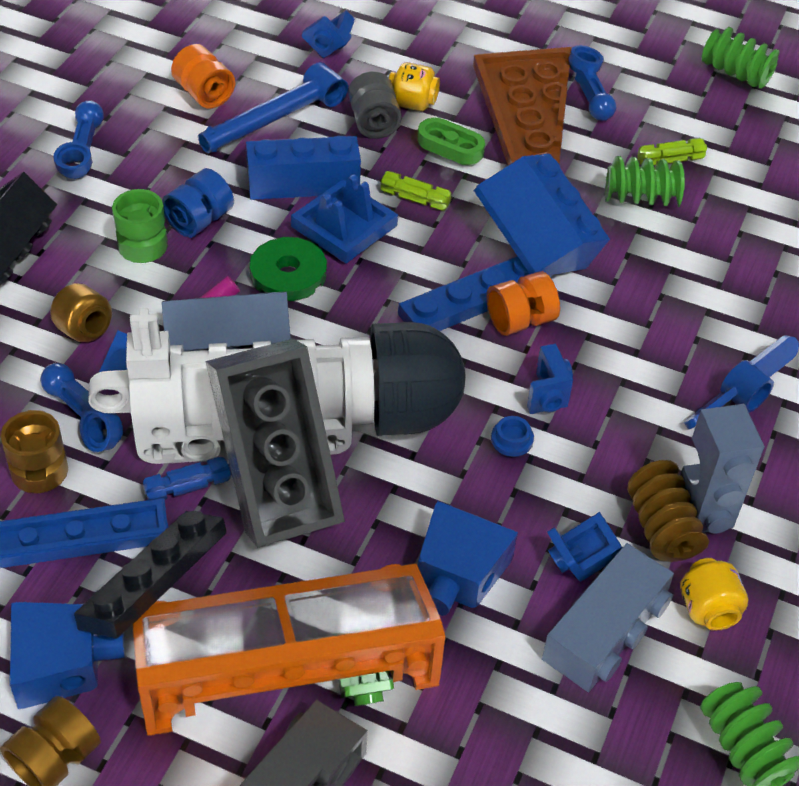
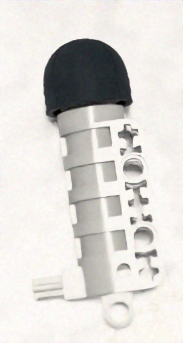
M140 308L139 315H130L129 318L131 332L127 333L126 354L128 370L104 371L93 375L89 383L88 402L90 406L102 413L131 412L137 454L145 462L153 464L204 462L220 456L228 460L205 361L270 345L271 341L253 342V348L227 349V343L209 344L208 350L184 351L183 345H170L168 331H159L157 314H149V308ZM416 322L375 323L371 325L370 338H340L339 345L315 346V339L297 340L308 348L330 455L340 454L350 447L352 424H370L374 421L377 436L421 433L433 429L444 422L453 413L463 397L466 375L462 357L454 343L445 334L429 325ZM110 389L116 390L119 393L115 395H104L99 393V391ZM196 439L210 440V442L205 444H196L191 441Z

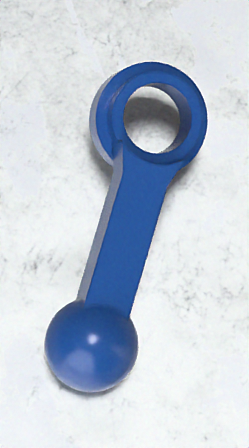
M583 45L574 46L568 58L570 68L576 73L574 79L580 84L589 102V112L596 120H608L615 114L616 102L610 94L606 93L596 75V72L602 66L604 57L599 51Z
M84 101L77 106L75 110L77 126L73 141L62 144L54 152L56 169L63 176L70 179H78L85 176L93 163L90 147L95 128L99 127L104 119L101 106L94 101ZM81 162L76 166L65 165L66 163Z
M53 363L43 370L40 382L44 391L52 396L60 397L81 417L80 435L85 446L93 452L114 448L121 440L123 434V425L120 417L116 413H102L93 409L88 402L89 391L75 380L73 371L67 365ZM105 425H106V429H107V436H106V437H105V435L103 434V431H102V430L105 429Z

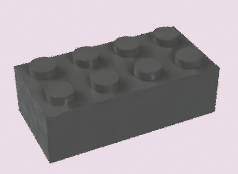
M289 339L205 361L245 533L257 548L345 522L307 346L295 339Z

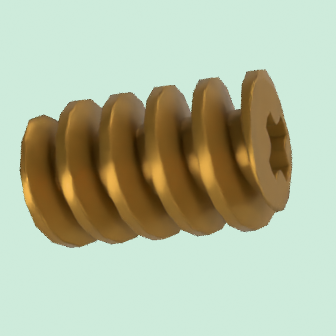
M658 460L641 467L635 472L628 482L627 490L633 499V506L639 514L638 519L644 528V534L650 543V550L653 556L667 562L687 560L702 553L708 547L709 539L706 534L702 533V522L696 518L697 510L694 504L690 503L691 496L688 490L684 489L685 481L683 477L678 475L680 471L678 465L671 460Z

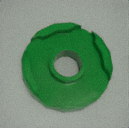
M297 237L272 239L260 245L252 254L249 266L250 278L254 287L260 292L261 289L267 293L285 291L287 292V301L300 300L313 295L315 289L320 284L323 286L325 283L327 259L323 251L310 241ZM283 267L296 268L295 271L285 272L280 269Z

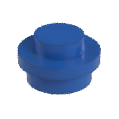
M507 416L494 426L491 433V442L493 447L501 454L513 457L521 456L532 448L534 433L525 419L518 416Z

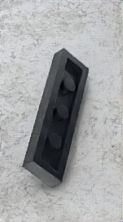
M186 511L181 514L175 522L157 538L152 540L142 552L126 564L119 573L100 590L95 592L74 613L78 630L118 639L227 533L224 518L206 515L199 511Z

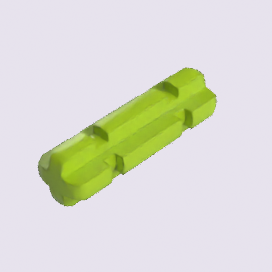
M702 138L689 139L688 143H686V140L658 143L655 148L654 144L643 145L638 149L637 158L640 165L645 158H651L654 166L660 159H665L668 164L673 163L675 160L687 161L688 157H690V160H698L706 156L707 144H705Z
M386 171L381 179L380 189L383 192L395 195L397 192L400 198L425 206L431 203V208L445 211L451 201V192L448 189L438 186L436 189H432V184L408 176H404V179H402L401 174Z

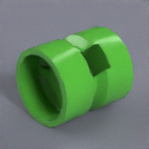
M144 189L129 190L120 194L112 205L119 253L126 260L135 263H147L160 258L168 247L162 199L156 193Z

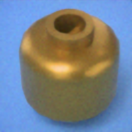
M74 283L65 286L53 299L50 309L51 320L55 326L78 342H91L98 339L105 333L112 318L111 305L106 297L85 284Z

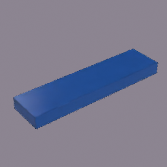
M159 498L0 521V568L147 547L152 540L168 528L165 499Z

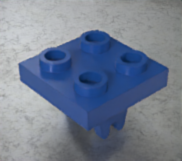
M355 174L347 178V181L342 179L291 215L292 228L344 263L351 261L398 225V214L371 198L369 184L364 181L358 185V178Z

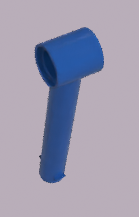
M315 63L306 71L303 77V84L214 127L208 126L205 131L198 134L200 146L206 153L217 152V149L229 144L231 141L250 134L317 100H320L328 107H335L345 99L349 89L348 83L325 63Z

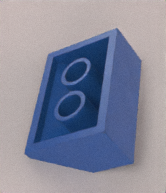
M357 136L246 141L245 149L250 200L319 196L342 179L347 181V178L353 174L357 176L358 185H360L361 158Z
M551 154L523 156L477 185L474 189V192L529 274L544 271L548 275L586 269L610 240L601 227L600 221L589 210L580 197L579 191L572 186L560 169L559 163Z

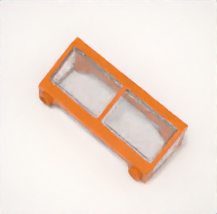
M417 563L403 566L391 564L377 570L172 602L156 601L133 623L137 684L147 736L173 732L171 721L178 712L185 709L186 717L196 716L194 703L384 671L391 672L393 682L402 681L403 673L410 675L413 678L416 690L439 686L446 636L440 615Z

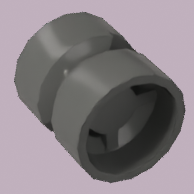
M375 71L362 73L354 78L350 83L348 94L358 130L362 135L375 139L387 137L394 133L400 126L402 116L391 80L387 75Z

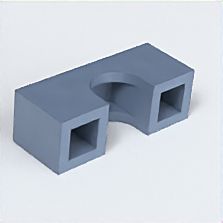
M745 404L702 409L700 411L692 436L700 464L683 466L680 475L685 481L684 489L688 490L691 496L690 503L694 504L697 510L696 518L702 522V533L710 532L716 534L734 528L765 446Z

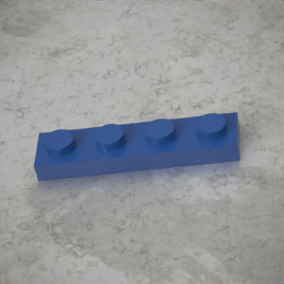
M518 256L401 302L398 305V315L404 322L422 323L441 331L488 312L486 296L490 286L509 280L517 282L520 277L529 275Z

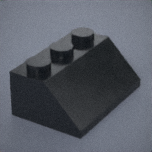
M22 172L0 187V285L13 273V270L10 268L13 261L21 260L33 247L29 242L34 235L36 237L39 236L51 224L52 220L48 216L58 205L25 172Z

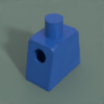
M437 501L419 556L418 567L439 615L445 616L449 613L454 601L470 608L477 607L510 565L514 556L518 532Z
M11 603L10 687L17 708L25 709L51 701L55 696L66 698L94 690L98 686L97 661L126 658L124 633L116 639L78 630L74 613L83 604Z

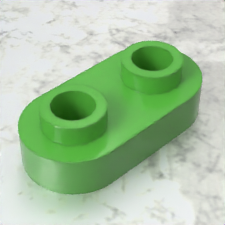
M428 118L423 120L418 126V143L422 148L461 165L475 164L481 161L484 156L485 140L477 132L442 118Z

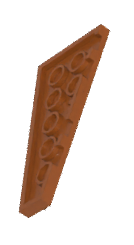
M572 47L474 54L473 67L507 165L512 164L523 156L551 154L560 164L570 68L568 58Z

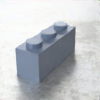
M285 291L161 302L164 331L169 333L170 345H183L184 351H200V349L209 348V344L227 343V349H241L242 345H253V342L271 341V344L291 339L287 292Z
M626 543L549 632L542 660L588 693L600 678L607 682L614 675L622 661V658L619 656L626 646L633 650L642 640L648 629V625L645 624L652 615L659 618L669 606L673 594L668 592L674 573Z

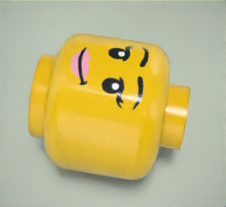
M404 62L400 65L397 72L390 73L389 79L392 82L399 107L425 111L429 105H435L439 93L440 78L435 77V72L431 67Z
M713 558L700 559L691 565L690 570L680 582V591L688 613L696 624L706 626L710 630H723L734 626L742 619V614L748 606V595L737 569L731 563L716 561Z

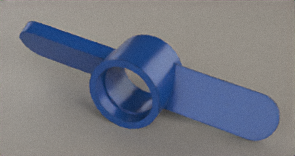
M784 335L750 362L744 360L737 364L722 382L721 393L683 422L688 430L696 426L702 409L722 407L730 400L736 405L745 404L749 413L756 410L773 389L774 381L769 377L797 355L799 350L798 340L795 337Z

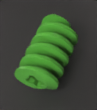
M727 27L722 34L719 29L714 30L704 46L702 62L707 65L713 63L715 69H724V72L729 76L736 74V78L739 81L747 80V83L752 87L758 85L759 89L765 87L777 67L780 51L774 49L767 56L768 45L765 43L757 51L754 50L756 45L755 38H750L744 45V33L740 32L734 39H731L733 28Z
M615 156L611 166L609 165L607 169L605 202H609L613 192H617L620 203H624L627 194L632 193L634 204H638L642 195L646 194L649 205H653L657 195H661L663 206H668L671 197L674 196L676 197L678 207H680L685 187V174L681 161H673L669 169L667 161L660 159L654 169L651 158H645L639 167L636 157H630L625 166L623 158Z
M733 682L715 689L702 701L700 709L704 716L710 717L709 724L713 732L720 734L719 742L724 750L730 752L729 760L733 767L741 769L739 777L743 785L783 786L789 782L799 769V756L787 759L784 756L794 746L791 738L775 741L774 737L783 729L780 721L775 720L764 723L763 720L773 711L771 705L763 703L754 706L753 703L763 694L761 688L753 686L744 689L742 683Z

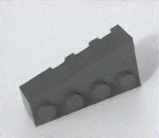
M316 700L305 713L300 712L295 716L283 738L239 786H344L366 755L368 730Z

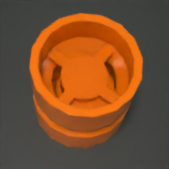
M200 44L189 45L178 52L171 66L173 78L202 107L206 109L216 108L225 103L232 95L235 88L233 73L222 62H218L217 58L206 47Z
M544 271L522 276L517 282L509 280L490 286L487 290L486 299L489 315L493 325L502 335L507 336L528 328L529 324L538 326L554 321L559 317L560 299L558 291L551 277Z

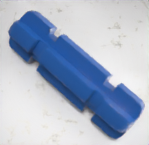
M220 456L207 460L206 465H201V462L168 471L165 477H161L160 474L150 476L143 480L144 492L148 500L159 498L166 500L167 495L171 493L176 497L206 488L209 482L217 485L231 479L230 467L227 460Z

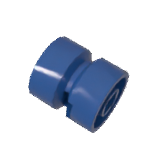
M204 168L186 180L185 185L182 184L163 197L164 215L178 233L184 237L192 238L207 228L211 221L219 219L231 210L234 205V196L231 188L219 173L212 169Z

